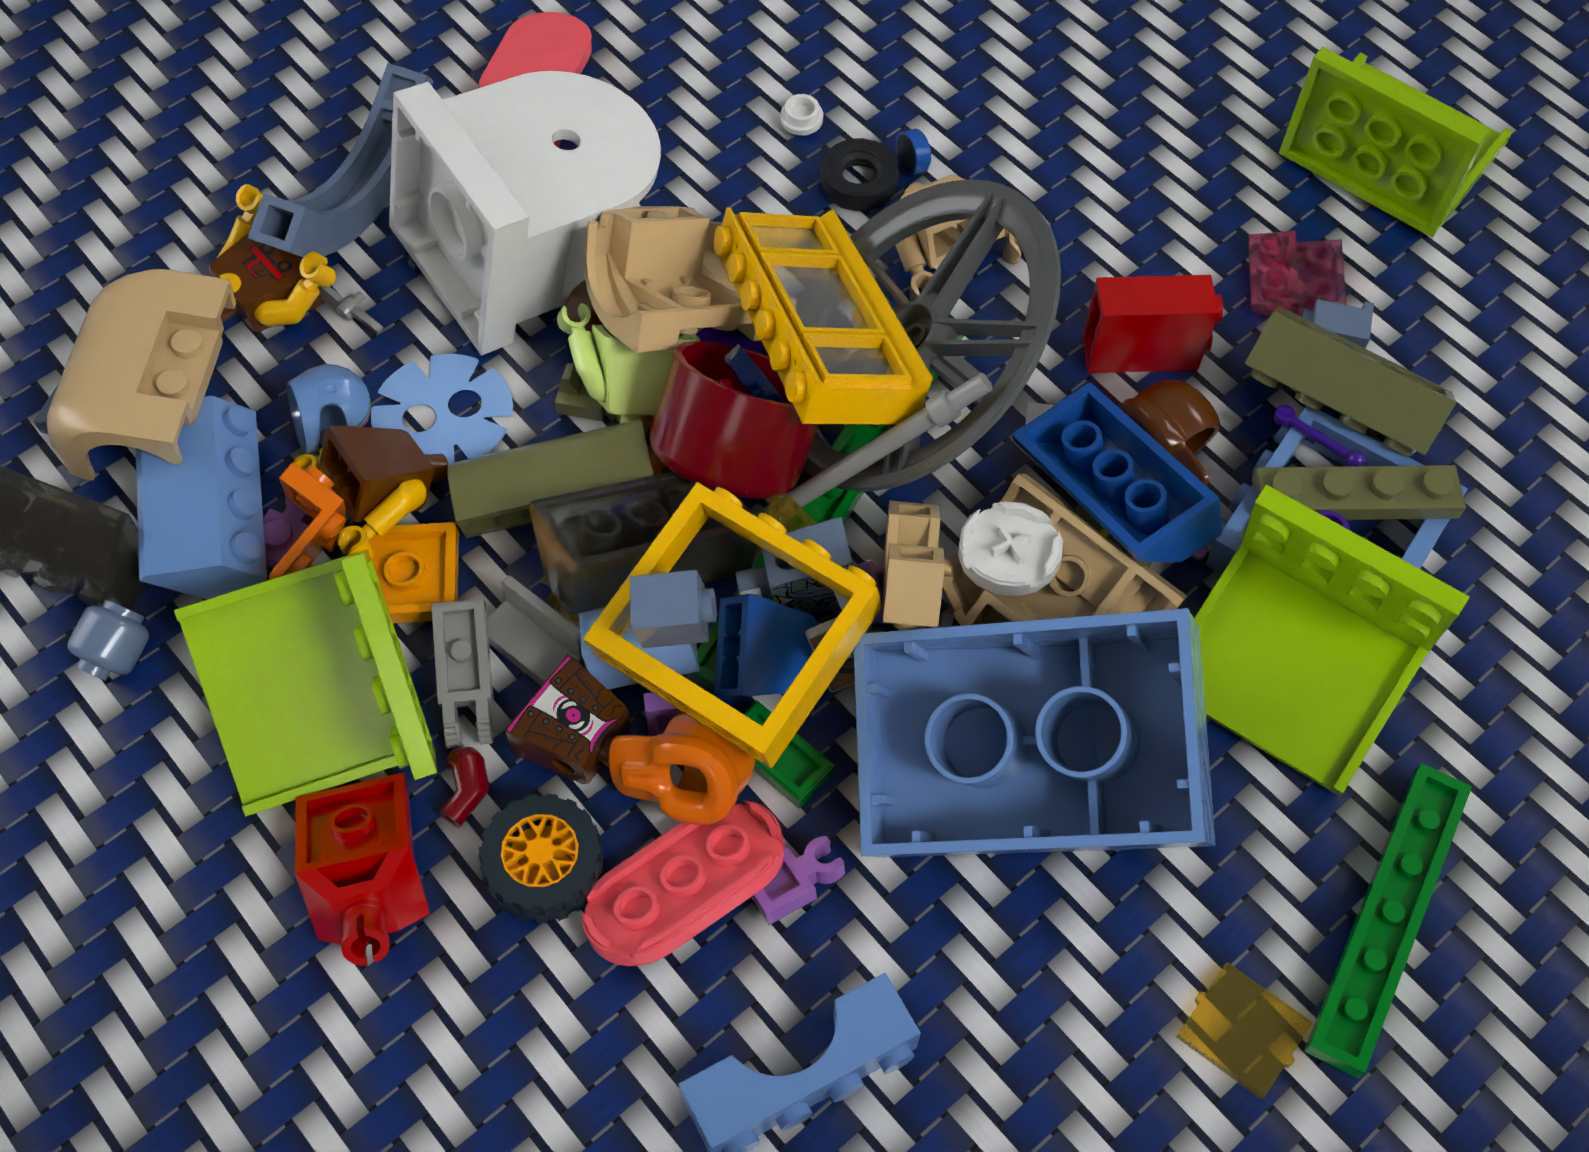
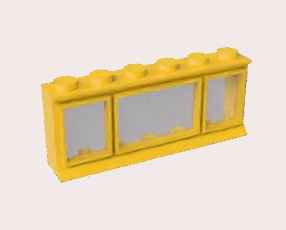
M726 207L722 226H718L714 234L715 253L720 256L727 270L728 279L734 284L741 298L742 308L748 312L755 327L756 336L762 341L770 357L771 367L777 371L785 387L786 397L789 402H792L802 424L897 425L920 411L933 377L834 209L818 217L749 212L734 214L731 208Z

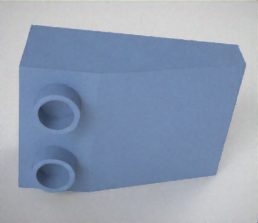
M1188 608L864 633L855 646L854 669L861 856L909 857L1216 846L1200 628Z

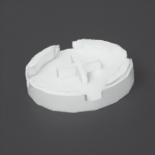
M1003 501L992 504L991 509H986L981 513L979 509L969 516L961 528L958 558L964 573L977 586L997 595L1016 597L1035 593L1052 581L1060 568L1063 539L1060 532L1058 531L1057 534L1056 529L1051 525L1052 520L1043 511L1025 503Z

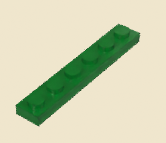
M1420 763L1413 772L1304 1049V1052L1357 1079L1364 1075L1472 789V786L1423 763Z

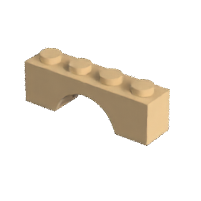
M889 500L883 556V622L893 623V626L899 630L925 629V626L938 627L945 571L944 548H938L941 519L939 505Z

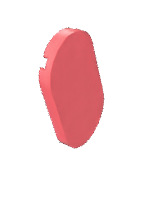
M557 12L535 13L518 19L509 27L479 80V88L515 76L539 71H564L581 74L592 53V36L589 27L574 16Z
M745 801L746 805H734L731 812L725 818L713 824L693 825L683 822L679 823L609 870L598 879L592 890L588 893L586 897L588 904L585 908V913L582 911V926L592 948L602 958L614 964L623 966L649 964L669 955L752 897L775 878L783 864L785 842L776 817L764 806Z

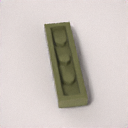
M1456 465L1258 467L1252 477L1256 500L1267 484L1316 512L1323 510L1334 511L1342 515L1346 520L1459 519L1466 509Z

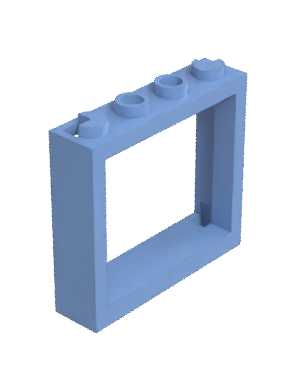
M1306 405L1298 416V419L1348 450L1361 451L1366 459L1364 466H1425L1376 439L1346 426L1338 419L1321 410L1318 411ZM1289 425L1281 426L1274 439L1280 445L1274 453L1268 449L1263 452L1252 471V475H1254L1258 467H1286L1301 443L1346 467L1348 466L1344 458ZM1243 483L1229 505V509L1235 512L1228 521L1221 518L1222 535L1210 542L1213 544V547L1205 565L1220 574H1223L1242 543V540L1238 537L1248 524L1256 501L1253 485L1249 486ZM1461 485L1462 494L1464 497L1468 488ZM1425 519L1401 559L1420 569L1450 519Z

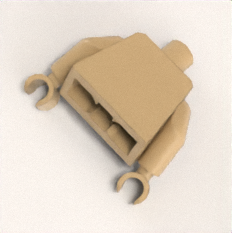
M948 175L927 185L916 182L908 186L900 199L936 184L965 179L956 175ZM970 219L954 220L931 226L895 245L905 272H911L912 275L909 291L911 302L920 295L918 288L925 287L933 275L931 272L924 271L923 267L928 265L932 269L941 264ZM1003 228L997 238L1000 239L1004 236L1007 238L1003 248V256L1009 263L1017 264L1021 256V247L1015 237Z

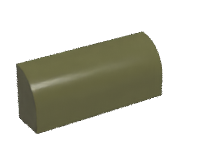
M642 419L448 464V481L455 520L466 538L554 518L560 494L611 505L619 495L627 491H656L659 493Z

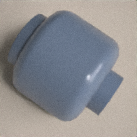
M105 600L102 606L91 605L87 607L67 643L68 650L80 658L76 668L106 681L110 672L118 675L129 674L135 667L149 640V631L141 625L145 617L108 600Z

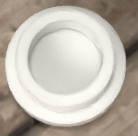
M797 94L790 97L782 107L780 122L783 128L792 134L809 135L816 132L822 126L823 111L814 97L806 94Z

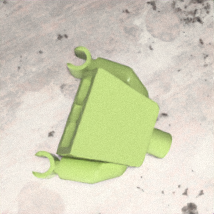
M581 303L578 307L581 322L571 321L567 316L566 307L563 306L557 316V323L563 332L571 334L568 342L574 365L590 397L598 400L608 413L620 415V424L642 419L647 438L649 416L656 414L675 349L636 353L612 335L604 325H592L591 332L585 330V326L591 317V311L587 305ZM679 333L678 345L684 342L701 341V338L696 336V334Z

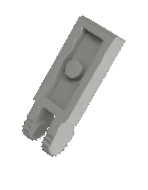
M482 598L432 604L438 705L443 713L447 748L460 747L462 731L457 707L476 705L477 721L475 722V727L480 745L492 744L493 724L490 704L494 703L486 602Z

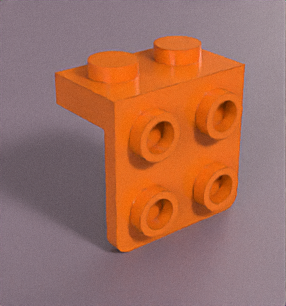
M292 462L279 477L286 498L314 518V520L269 575L270 580L314 566L312 565L313 561L324 548L331 552L337 547L338 535L342 529L346 528L344 524L348 518L344 500L331 489L335 485L333 481L311 465L304 471Z

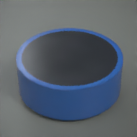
M915 128L900 132L897 135L896 154L904 173L912 176L926 172L931 164V149L924 133Z

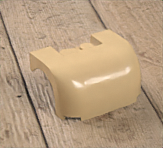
M150 269L121 277L106 285L95 297L84 318L47 413L46 424L51 445L59 460L68 469L69 474L93 481L96 474L90 463L88 451L103 445H122L137 448L154 454L171 464L181 465L183 457L177 441L182 426H191V423L196 422L223 344L221 337L224 330L221 320L222 311L224 308L235 309L236 300L229 279L174 270Z

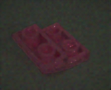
M1295 231L1249 234L1251 311L1271 317L1273 311L1279 305L1300 316L1303 308L1312 310L1317 299L1339 302L1346 305L1342 239L1296 243Z

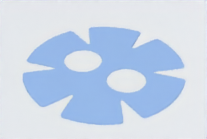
M460 354L431 355L430 378H427L415 362H410L399 368L385 380L378 393L401 404L373 406L371 408L372 428L402 429L411 435L424 454H443L448 464L454 463L455 444H457L468 459L486 455L502 440L507 429L484 418L511 416L513 414L512 395L506 381L494 368L489 369L469 382L479 363V360ZM471 390L480 396L482 404L477 413L469 417H458L450 412L448 408L449 399L458 391ZM415 405H427L435 411L436 421L426 431L412 432L406 429L402 422L403 415L407 409Z

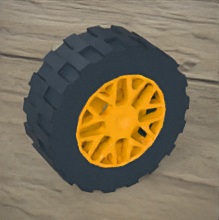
M547 793V796L527 795L526 799L514 800L508 803L506 809L502 812L498 811L491 818L492 823L488 828L485 827L481 836L483 840L482 847H479L478 858L481 863L480 870L493 900L496 899L500 908L507 914L511 912L519 920L525 922L527 920H534L537 924L548 923L549 920L554 919L560 921L568 918V914L575 910L579 912L586 906L585 902L587 901L588 893L604 874V853L597 826L593 825L590 814L585 809L581 810L578 808L577 803L567 798V800L558 798L556 794Z

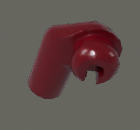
M473 747L455 748L449 753L446 760L447 768L452 769L457 790L440 809L439 814L457 828L463 825L487 795L490 787L485 759Z

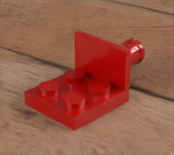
M404 772L296 797L295 875L318 941L341 944L344 958L356 965H367L366 947L372 944L374 963L382 960L387 955L390 947L388 933L400 931L430 914L429 905L414 858L409 788Z

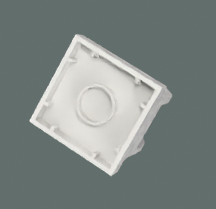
M539 71L527 73L443 100L429 81L393 92L389 226L481 356L514 343L517 323L563 306L571 291L585 280L582 257L588 220L598 221L599 224L603 211L640 206L639 201L650 191L658 173L661 146L657 130L647 113L630 96L599 79L572 72ZM565 139L575 143L577 148L563 150L555 146L553 142Z

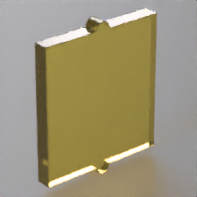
M1227 962L1207 992L1198 993L1195 998L1197 1007L1176 1038L1262 1100L1284 1067L1289 1068L1294 1063L1295 1059L1292 1054L1313 1022Z

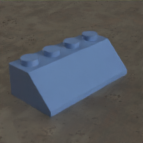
M206 396L203 399L196 422L191 423V426H182L177 441L183 457L181 465L171 464L154 454L136 448L139 581L210 599L265 581L267 579L256 411L215 396Z

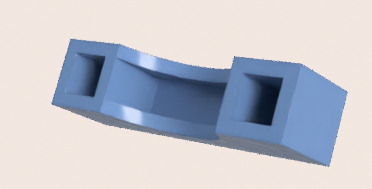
M886 972L835 999L833 1012L835 1034L832 1042L823 1056L807 1069L785 1076L766 1075L746 1067L731 1055L679 1083L681 1098L708 1152H750L760 1144L757 1136L779 1125L781 1131L789 1130L812 1115L811 1106L829 1096L834 1103L844 1100L864 1086L861 1079L880 1068L884 1074L892 1073L914 1058L912 1050L917 1048L921 1033Z

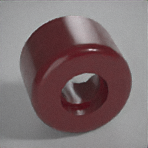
M690 341L678 345L675 349L651 426L649 442L653 453L664 465L689 481L698 482L711 490L720 487L737 497L772 499L786 495L798 484L819 424H802L792 402H789L786 397L785 387L777 371L771 367L770 357L732 345L707 341ZM756 367L759 368L762 371V373L767 377V379L771 382L773 388L776 391H778L777 393L780 395V397L773 392V390L768 386V384L764 381V378L761 377L762 375L759 373Z

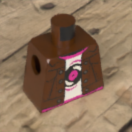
M567 655L506 728L505 732L511 752L518 757L578 783L588 784L603 765L609 767V748L612 740L616 736L628 735L631 724L626 706L581 664Z

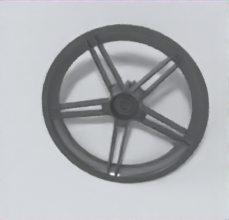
M975 179L955 180L936 184L912 193L891 204L873 216L850 236L867 267L872 270L898 302L893 311L928 370L929 368L932 369L951 386L957 388L980 373L961 356H1011L992 387V391L974 401L973 404L976 407L945 434L920 447L921 435L886 455L884 459L878 460L839 484L836 488L858 492L878 491L898 487L935 472L953 461L985 435L1004 415L1030 379L1046 347L1057 313L1061 285L1060 256L1052 229L1044 215L1029 199L1006 185ZM970 219L918 298L912 302L907 299L876 262L890 248L921 230L944 222ZM1003 228L1015 237L1023 250L1029 271L1030 291L1026 320L948 319L950 312ZM821 270L815 276L796 308V312L804 327L827 326L839 305L836 299V291L840 276L824 277ZM958 335L1020 337L1019 339L956 340ZM862 348L829 370L828 373L886 375L889 362L871 361L868 357V348ZM887 425L886 431H888L896 425ZM817 428L803 470L814 477L847 455L834 450L827 443L819 428Z

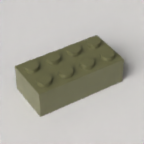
M1279 305L1273 311L1245 362L1246 365L1253 368L1250 376L1273 388H1277L1279 382L1295 389L1296 394L1294 398L1318 411L1322 409L1323 405H1326L1340 412L1338 420L1358 432L1365 433L1368 427L1382 433L1385 438L1383 441L1385 445L1406 456H1410L1413 450L1426 455L1457 403L1451 391Z

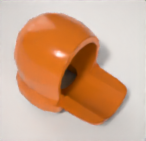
M685 713L672 718L663 734L656 736H616L609 748L611 778L620 793L636 799L658 802L661 811L665 815L678 822L693 825L713 824L725 818L731 812L739 794L753 776L756 761L754 757ZM671 764L685 765L683 775L675 787L670 776Z

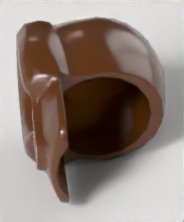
M1164 380L1156 382L1141 391L1134 398L1124 400L1118 406L1208 487V474L1194 455L1214 438L1221 427V423L1211 403L1197 388L1184 381Z

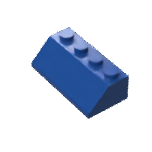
M1091 382L1012 434L1013 441L1138 561L1183 562L1222 535L1220 498Z

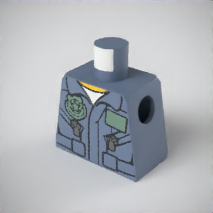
M842 517L785 533L800 543L804 539L816 542L831 555V561L846 570L849 566L853 565ZM763 548L764 566L735 572L740 595L754 594L763 598L772 596L774 602L807 614L840 609L832 589Z

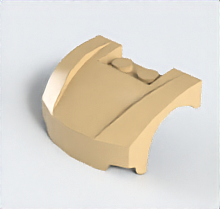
M639 206L607 210L602 212L599 224L598 221L588 220L582 257L586 287L595 312L609 332L636 353L676 349L679 333L696 334L698 333V328L708 327L723 331H732L737 328L751 340L761 341L756 336L755 327L748 312L742 308L741 298L734 284L728 279L727 270L720 256L714 250L715 230L718 226H722V223L709 221V218L697 213L694 208L679 206ZM789 298L794 308H796L797 301Z
M1018 474L1000 502L1025 503L1041 510L1052 520L1051 525L1056 529L1057 534L1058 531L1060 532L1063 539L1062 559L1060 568L1052 581L1035 593L1016 597L997 595L977 586L964 573L958 558V552L945 560L943 588L954 609V617L960 626L1178 609L1187 597V595L1147 565L1143 566L1065 507L1063 501L1027 474Z

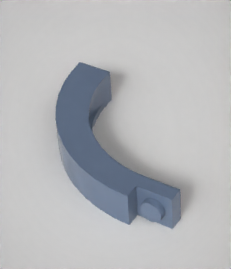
M387 63L367 121L352 150L341 166L323 185L301 198L284 200L263 193L248 238L304 257L309 252H316L326 256L342 249L361 235L378 217L390 200L393 92L428 81L432 85L433 80L425 74Z

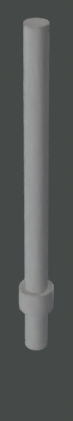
M981 372L950 392L945 389L925 401V408L753 515L758 517L760 513H765L778 522L935 425L944 427L960 417L961 409L992 391L989 379ZM740 535L743 540L748 541V539Z

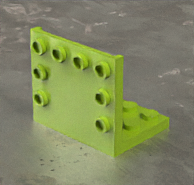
M1322 47L1312 59L1279 154L1433 238L1505 147L1513 132L1504 128L1500 133L1366 63L1368 56L1361 52L1351 62Z
M1266 484L1254 503L1240 547L1194 618L1200 628L1206 717L1336 795L1341 796L1428 652L1459 616L1470 597Z
M368 549L174 610L176 619L180 622L238 789L245 817L296 800V797L320 792L397 765L399 769L410 766L414 780L437 773L435 747Z

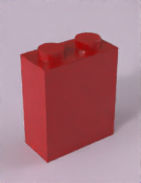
M1212 276L1097 277L1082 334L1087 373L1199 370L1204 353L1211 350L1215 323H1220L1223 316L1222 296L1215 294Z

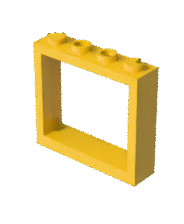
M697 482L589 629L583 640L597 658L772 769L881 610L882 604L878 588L875 587L877 583L868 573L856 566L851 565L846 570L831 561V555L816 542L804 539L800 543L785 534L787 532L785 527L770 515L760 513L756 517L742 509L743 504L727 490L717 487L712 491ZM708 517H711L849 599L763 726L622 638L631 625L630 576L669 573Z

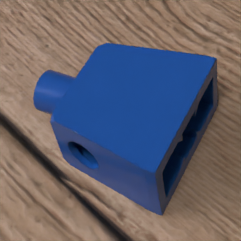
M754 594L720 598L714 696L718 699L786 693L813 653L805 632L818 625L816 618L813 615Z

